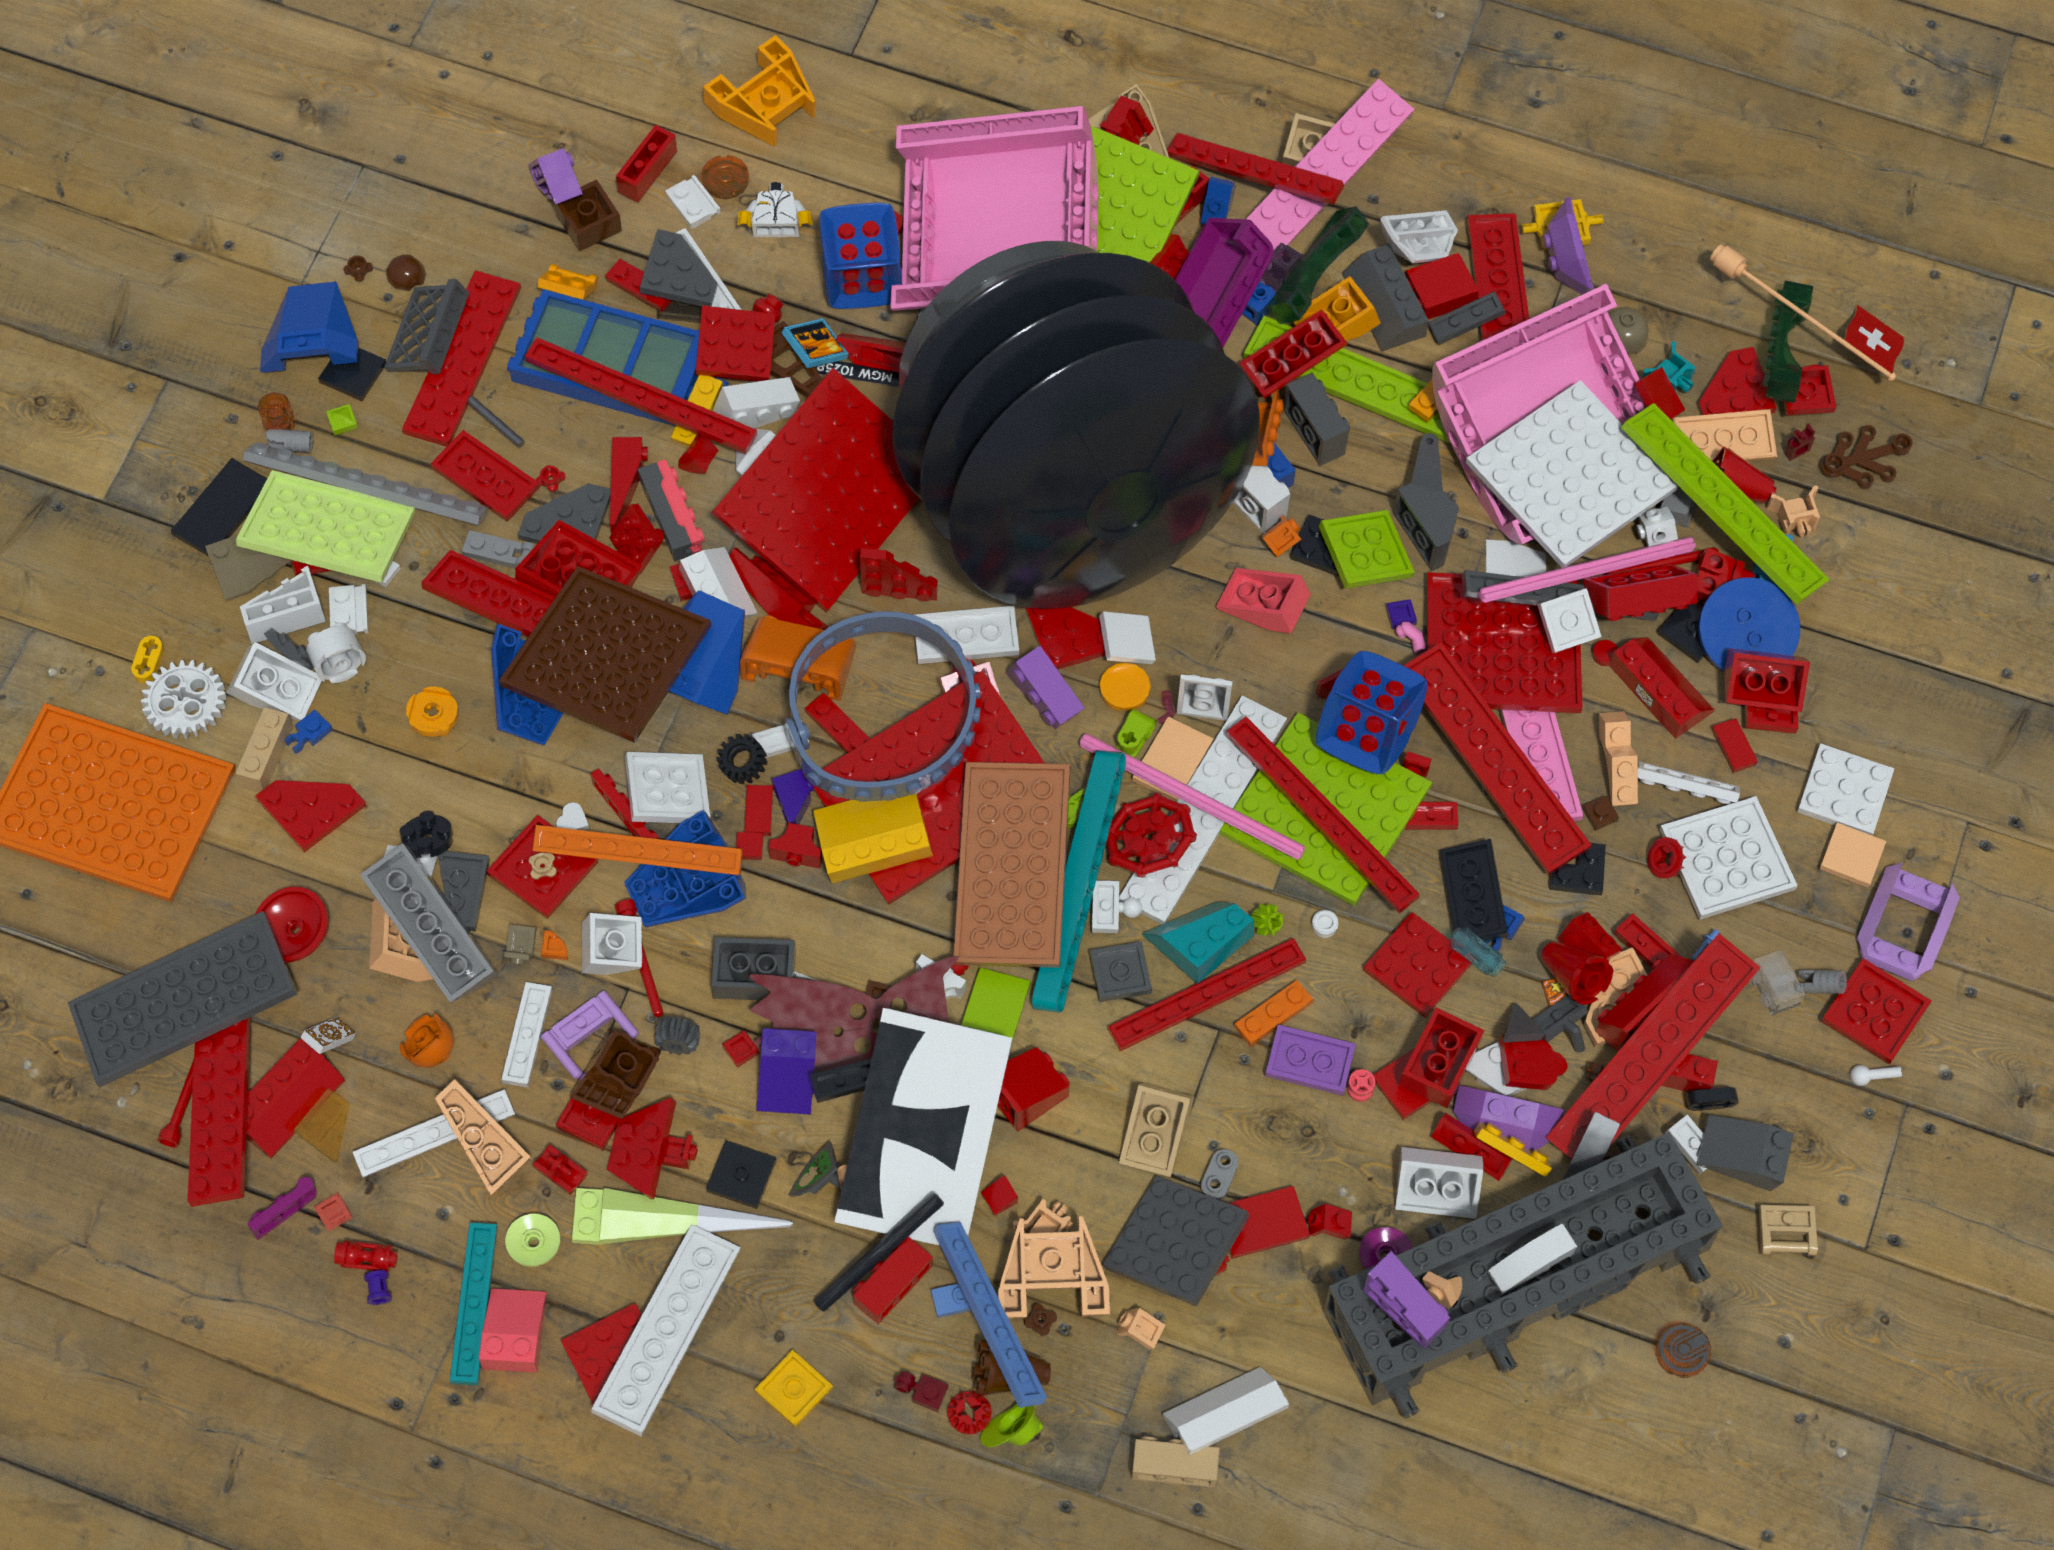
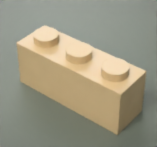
M267 707L263 708L235 773L240 787L261 792L269 785L285 748V739L291 734L293 729L288 713Z
M1142 1437L1141 1440L1136 1439L1132 1480L1215 1488L1219 1448L1213 1447L1214 1445L1212 1444L1189 1455L1182 1440L1174 1439L1168 1443L1158 1442V1439L1154 1437Z

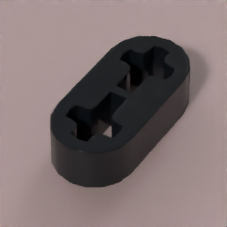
M1733 1087L1696 1090L1686 1095L1688 1108L1691 1111L1730 1108L1739 1103L1736 1088Z

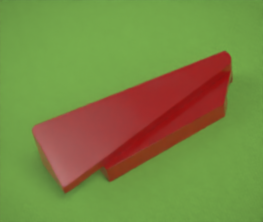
M840 333L837 336V342L841 343L849 353V358L853 364L900 372V363L906 342Z

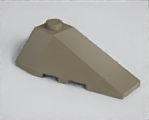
M237 536L205 546L226 602L249 594L257 589V585L267 578L271 579L276 575L275 572L286 564L290 565V559L236 546Z

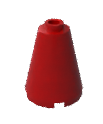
M1722 447L1718 451L1713 463L1752 502L1764 504L1770 499L1772 494L1776 493L1777 487L1774 486V480L1733 450Z
M1558 941L1550 942L1542 950V962L1569 996L1578 1004H1591L1598 1000L1595 996L1600 991L1605 993L1613 977V967L1604 956Z

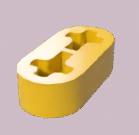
M147 636L139 643L131 670L135 680L141 684H146V681H153L152 674H157L164 654L162 642L158 637ZM152 645H155L156 649H152L149 656L147 648H151ZM147 663L149 671H145L143 675H141L139 670H144L145 665Z

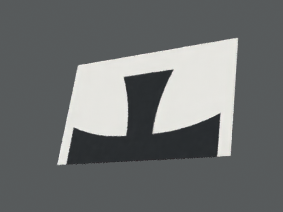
M883 1008L835 1223L888 1234L932 1193H936L943 1200L944 1205L909 1237L913 1240L940 1245L934 1234L936 1226L961 1222L967 1235L969 1234L1011 1047V1037Z

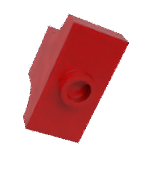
M788 823L787 830L783 836L770 840L769 858L784 861L791 866L798 867L804 865L820 869L823 860L822 849L814 844V827Z

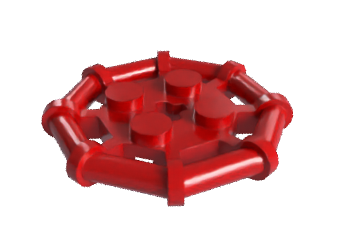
M1154 793L1151 797L1128 804L1126 802L1123 803L1121 810L1111 822L1106 842L1109 853L1108 862L1112 866H1119L1133 872L1140 878H1144L1146 874L1169 867H1177L1183 854L1191 843L1197 839L1190 816L1191 808L1187 804H1180L1163 797L1161 793ZM1152 807V811L1140 815L1134 813ZM1161 807L1174 812V814L1171 816L1165 815L1161 811ZM1127 817H1129L1130 819L1125 824L1126 828L1124 829V831H1120V827L1125 822ZM1181 821L1183 831L1176 832L1175 825ZM1149 833H1156L1152 836L1153 839L1151 840L1145 837ZM1116 840L1124 841L1126 848L1119 851ZM1179 842L1174 851L1170 853L1171 845L1174 844L1175 846V844ZM1137 856L1140 862L1136 863L1128 858Z

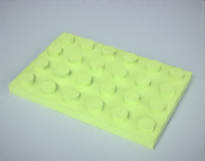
M272 470L236 538V546L382 583L415 515V508Z

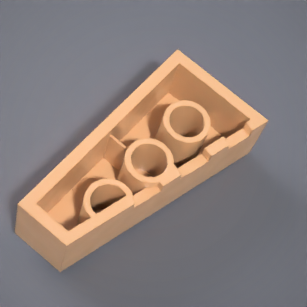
M455 1079L435 1097L436 1104L492 1198L531 1160V1157Z

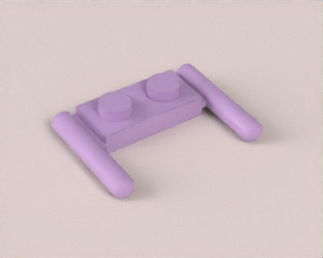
M602 991L596 998L593 997L551 1027L550 1031L544 1032L541 1038L572 1077L579 1079L582 1071L566 1050L569 1051L611 1021L612 1017L631 1038H636L639 1032L607 992Z

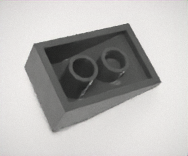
M1708 1115L1696 1165L1772 1191L1784 1183L1794 1133L1769 1124Z

